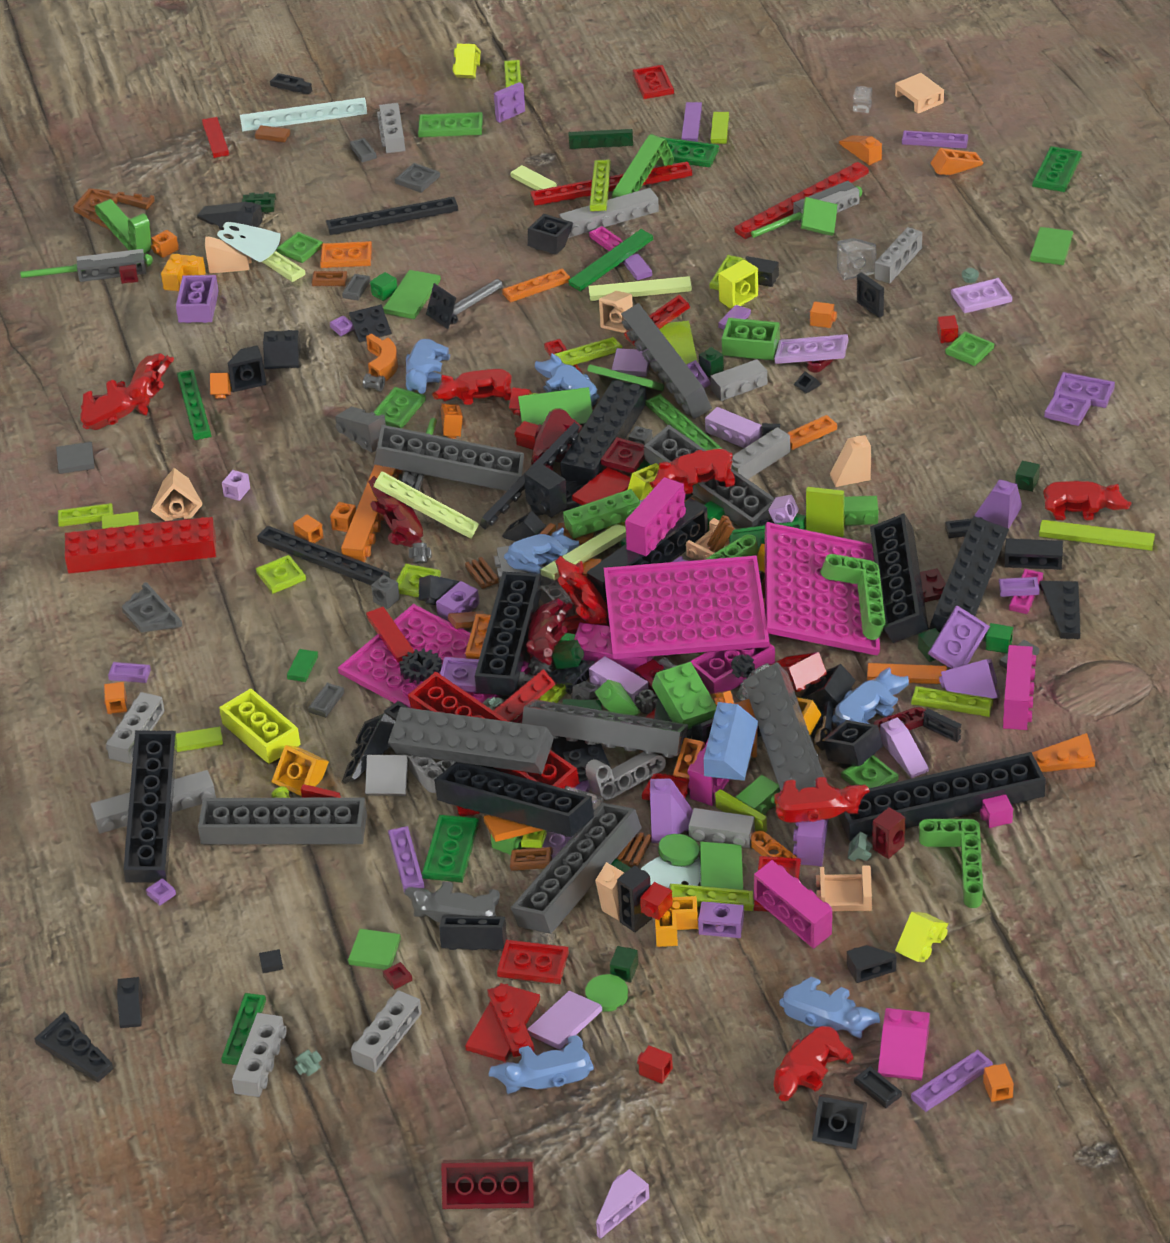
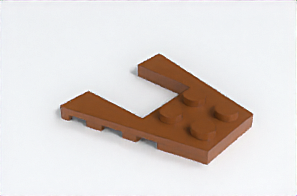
M89 188L73 206L74 212L110 230L96 214L95 205L111 199L115 204L121 202L147 210L155 199L153 195H150L149 198L142 197V194L134 193V196L125 195V192L113 194L109 190Z

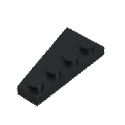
M1040 581V589L1044 593V599L1048 603L1050 614L1053 615L1054 624L1060 639H1080L1078 581Z
M65 1011L34 1038L36 1045L98 1083L113 1070L111 1061L98 1047L91 1043L89 1037L80 1031L79 1026L69 1019Z

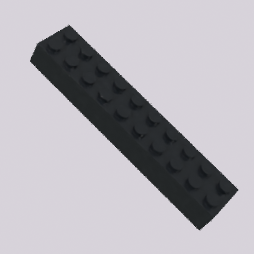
M1032 752L869 788L870 792L863 796L858 806V814L843 812L838 817L849 841H852L859 832L866 834L867 837L873 836V820L889 807L905 817L906 829L919 826L920 822L924 819H950L980 812L982 801L992 797L1007 795L1011 804L1045 797L1046 779Z

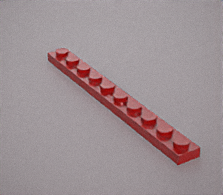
M688 162L653 168L643 185L692 176V169ZM624 174L610 176L608 192L614 191ZM592 180L530 191V196L534 206L591 196Z
M856 162L734 227L735 233L747 239L751 237L752 231L792 215L794 202L846 181L852 183L869 174V168Z

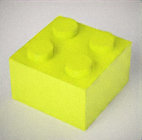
M742 260L718 273L719 301L730 309L735 305L741 306L758 296V268L746 260Z

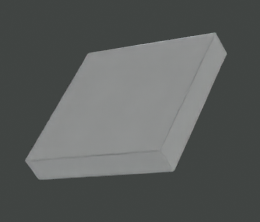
M367 755L366 796H406L408 756Z

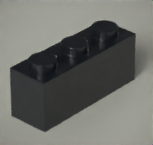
M1006 538L1005 568L1062 570L1063 541Z
M634 865L617 879L620 923L636 933L653 918L641 913L640 903L641 896L651 886L650 875L645 870H641Z
M442 916L439 925L441 948L449 950L490 949L497 951L504 948L507 940L505 917Z

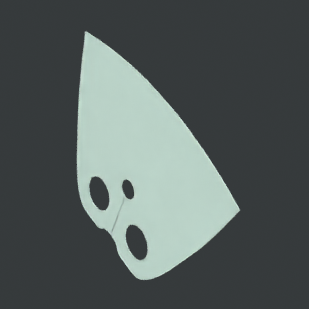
M226 222L223 225L224 230H220L217 233L218 237L258 262H262L271 256L280 242V233L233 222ZM229 226H236L239 228V231H233ZM223 234H230V235H232L234 238H233V239L225 238V237L223 236Z
M659 856L641 868V870H645L650 875L651 885L656 882L669 888L670 883L681 884L682 881H686L689 883L688 885L698 886L700 883L699 857L691 865L674 866L670 861H664Z

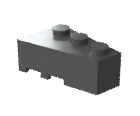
M351 406L335 416L336 429L339 433L344 434L351 441L356 442L363 449L371 453L376 451L381 425H386L385 415L377 416L374 412L365 413V410Z

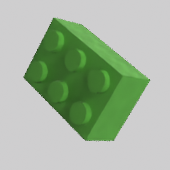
M728 318L722 336L723 356L774 360L780 340V322Z
M691 662L656 673L652 687L672 722L688 724V729H691L693 725L714 717L717 706Z

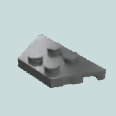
M147 582L143 583L142 590L139 593L135 592L131 599L122 606L123 613L140 632L182 627V620Z

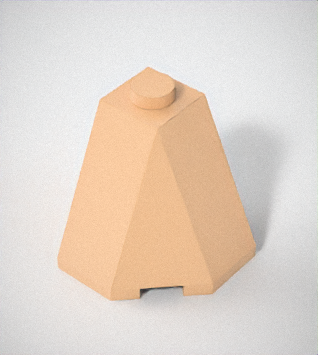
M209 236L205 237L209 274L249 270V263H252L251 257L223 240Z
M614 291L599 299L601 328L621 333L628 331L622 324L623 317L621 313L633 307L632 294Z
M866 435L847 439L830 472V477L835 487L871 480V445Z
M173 468L163 480L151 511L165 521L176 518L188 519L193 517L203 503L189 478Z
M606 862L595 880L603 912L620 921L617 879L624 872Z

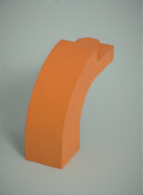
M369 334L366 336L368 351L378 356V358L368 363L369 373L371 376H384L386 382L393 377L398 368L396 346L389 338L381 340L375 335Z

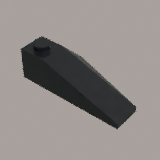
M252 202L204 206L197 215L198 219L210 225L215 224L219 226L220 230H224L223 225L226 222L258 227L263 221L261 205ZM229 226L231 230L239 231L238 227Z
M385 713L364 722L355 741L358 746L351 753V756L354 758L348 763L342 780L344 784L355 780L366 770L367 755H382L390 747L388 741L395 721Z

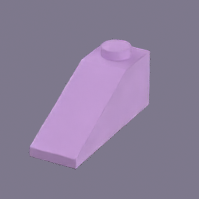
M898 717L880 724L882 744L911 779L929 772V768L909 730Z
M630 1169L624 1174L617 1176L612 1183L596 1221L597 1237L600 1239L649 1199V1184Z

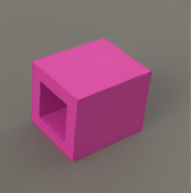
M1007 795L984 799L982 801V809H980V816L983 821H986L989 828L1010 824L1013 820V807Z

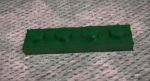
M633 129L568 132L569 149L633 146Z

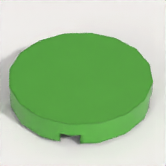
M670 834L663 837L659 842L658 854L664 861L668 860L674 866L691 865L699 857V845L689 836Z
M611 974L599 975L588 982L585 994L587 999L601 1005L602 1012L617 1010V1007L620 1005L622 1007L628 999V986L618 976Z

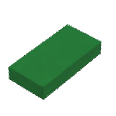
M299 649L287 673V679L306 682L318 658V651Z

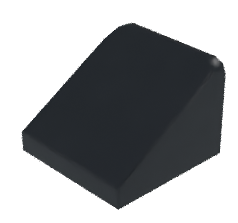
M806 371L794 383L804 393H808L821 385L816 378Z

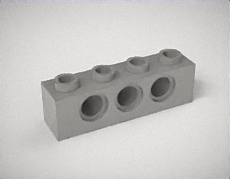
M398 103L379 105L380 111H377L382 147L386 148V153L405 151Z
M907 227L875 262V279L889 284L922 249L921 231Z
M141 692L137 699L133 701L131 708L125 713L122 722L116 727L112 737L107 740L106 749L108 750L109 759L131 764L133 761L135 730H153L165 711L161 696Z
M399 990L393 997H390L383 1010L377 1013L371 1025L365 1028L360 1039L353 1043L351 1047L353 1064L376 1073L422 1014L420 999Z
M257 1013L232 1078L235 1094L260 1097L262 1090L266 1089L268 1074L274 1068L275 1055H278L280 1052L281 1039H284L286 1036V1026L283 1024L282 1016Z

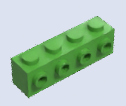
M632 489L564 511V525L572 538L575 539L624 522L640 505V501Z

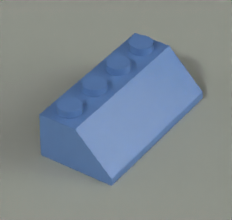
M717 703L704 755V776L745 781L758 720L738 704Z

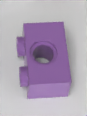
M460 581L436 601L438 616L448 621V614L470 612L479 604L478 589Z
M701 902L698 918L699 935L741 938L744 922V905Z

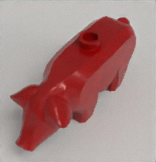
M158 353L146 356L138 364L132 381L143 375L151 379L147 385V395L150 399L145 403L138 404L134 408L140 414L147 415L150 400L163 388L164 383L161 381V377L174 361V357Z
M503 369L466 372L455 379L451 376L441 375V385L437 391L432 393V396L436 400L443 399V401L459 397L464 401L465 405L472 404L473 398L481 399L491 397L492 395L502 397L504 400H510L512 376Z
M143 375L132 381L128 387H126L124 381L116 383L115 380H110L106 383L107 394L100 396L96 401L92 396V391L84 393L80 414L83 428L98 430L107 425L118 423L119 419L130 414L138 404L145 403L150 399L147 395V385L151 379Z
M725 449L697 450L694 453L679 456L671 462H660L656 478L650 482L652 488H655L665 477L684 484L685 494L693 492L694 484L706 482L713 478L720 482L725 481L726 487L734 486L735 476L731 471L733 454Z
M1063 481L1053 482L1047 485L1043 491L1045 509L1051 511L1056 520L1064 521L1066 519V510L1071 512L1082 511L1085 520H1093L1094 513L1102 508L1127 510L1131 506V502L1127 501L1119 491V484L1105 487L1094 482Z
M560 556L554 561L560 576L558 582L569 594L572 603L576 607L577 614L588 624L606 625V619L609 617L607 604L594 584L583 575V562L580 561L575 565Z
M818 777L816 779V787H807L798 791L796 781L787 780L781 792L774 795L776 814L780 820L787 823L827 820L843 812L858 814V806L863 796L869 793L870 790L866 785H849L843 789H838L830 786L827 783V778Z
M829 1026L815 1028L802 1040L797 1039L781 1065L776 1068L774 1076L775 1093H780L779 1099L781 1101H788L796 1093L798 1085L806 1086L817 1092L823 1085L821 1080L828 1072L825 1068L827 1062L843 1060L847 1064L853 1060L851 1049L840 1041L839 1035L834 1028Z

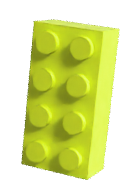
M252 689L245 691L219 707L222 724L268 764L281 757L285 745L296 747L301 745L298 728Z

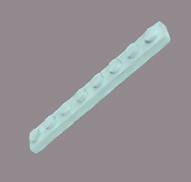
M364 97L240 115L243 132L257 130L260 125L279 127L367 114V107Z

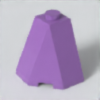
M999 479L974 516L982 517L986 521L1009 529L1022 508L1017 484Z
M991 659L942 671V676L939 677L942 688H946V691L987 698L1000 697L998 689H995L997 677Z
M650 779L652 843H659L666 835L681 834L683 831H689L693 810L671 779Z

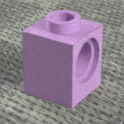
M232 470L222 482L224 497L240 501L250 489L248 474Z
M786 495L776 497L768 511L774 523L780 524L792 522L799 508L793 496Z

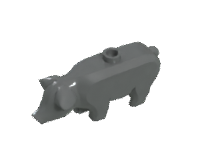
M446 881L442 882V886L434 893L425 888L408 887L404 892L411 899L414 917L429 916L439 923L442 916H496L495 906L499 903L500 899L499 891L494 889L489 890L487 895L477 897L466 893H452L453 884Z

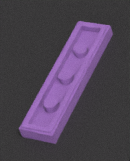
M686 102L682 140L698 142L702 102Z
M904 130L902 144L967 148L968 143L967 134Z
M408 826L388 830L404 892L408 887L424 888Z
M976 1050L911 1093V1099L927 1112L984 1074V1067L993 1065V1062L979 1050Z

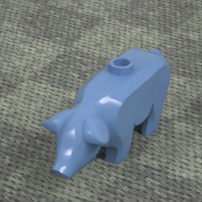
M421 339L415 343L411 354L406 356L407 390L412 392L418 390L420 394H423L426 391L428 382H440L441 374L437 372H441L443 363L440 361L450 359L448 347L438 344L431 339Z
M551 353L550 360L535 362V369L544 377L550 378L545 382L546 385L543 386L546 393L589 387L591 405L594 406L597 399L600 398L597 394L596 386L590 381L587 374H582L574 366L564 364L553 353Z
M562 527L551 536L538 534L514 542L509 546L504 559L514 569L539 574L541 573L540 569H542L541 565H548L557 560L559 555H566L579 547V541L564 536V529Z
M889 667L883 670L875 679L863 682L854 691H848L844 699L835 708L832 722L836 723L837 727L846 720L869 724L867 720L871 719L875 714L883 717L891 716L894 712L892 707L898 701V698L893 695L909 685L908 676L900 677L893 675Z
M810 977L802 981L801 984L787 989L783 998L779 1001L786 1015L795 1020L801 1021L808 1026H829L836 1031L846 1030L852 1036L860 1039L865 1028L872 1024L880 1023L879 1013L864 1007H855L856 1003L853 1000L847 999L850 996L848 989L840 987L830 995L816 990V986L821 981L814 977Z
M574 1035L568 1038L569 1044L561 1050H550L536 1055L531 1047H522L519 1049V1053L522 1055L519 1063L507 1062L491 1066L489 1077H495L506 1086L507 1094L520 1090L521 1087L539 1090L578 1082L586 1078L590 1071L594 1070V1066L589 1054L583 1049V1041L579 1036Z

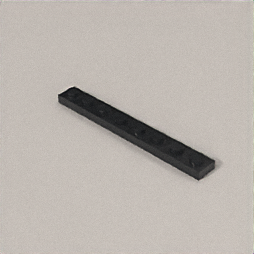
M448 197L326 220V225L330 235H337L343 232L458 211V205L455 197Z
M574 422L528 470L540 463L544 466H551L555 462L556 456L559 453L562 455L566 451L567 445L570 442H575L578 438L580 426ZM524 474L481 518L480 526L486 530L489 525L493 526L499 519L498 516L501 513L505 514L513 501H518L522 495L521 492L525 489Z
M267 526L257 536L260 543L372 585L383 575L390 578L388 571L271 526Z

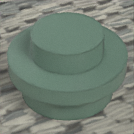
M967 268L962 271V278L966 283L977 281L979 277L977 270Z

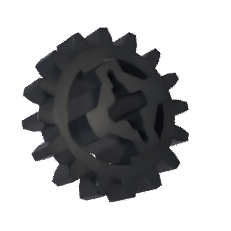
M424 648L421 651L415 649L413 654L407 652L408 657L403 656L402 661H400L401 675H403L405 680L409 679L410 683L415 680L417 684H420L421 681H425L433 673L438 672L440 674L442 668L441 658H438V653L433 654L432 650L425 652Z

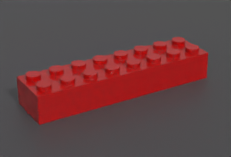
M213 517L65 533V561L68 574L216 557V533Z

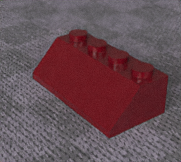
M534 1158L443 1160L441 1163L442 1209L534 1208Z

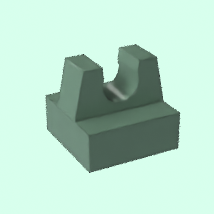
M859 832L849 843L848 859L854 862L857 859L867 861L871 857V853L868 851L872 848L873 844L867 841L866 834Z

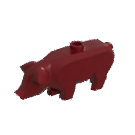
M560 408L552 409L548 413L543 425H538L535 433L538 436L533 447L531 466L574 422L580 426L578 434L582 430V426L572 419L565 410ZM571 444L567 445L568 447L562 455L559 453L556 456L555 462L561 463ZM553 464L551 466L547 465L546 467L552 470Z
M373 476L369 480V484L377 501H372L370 505L373 511L384 515L388 527L393 531V533L388 535L390 543L405 547H413L414 543H422L423 528L413 508L373 487L377 480Z
M559 598L541 605L534 612L528 632V651L540 662L551 665V655L555 649L554 646L567 633V628L563 625L561 626L566 614L572 608L571 603H563Z

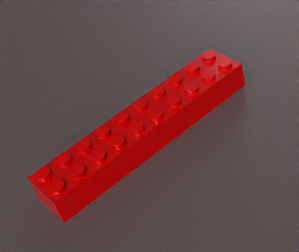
M438 672L433 673L408 694L412 709L507 721ZM551 750L543 774L493 767L503 773L571 791L580 784L577 768Z

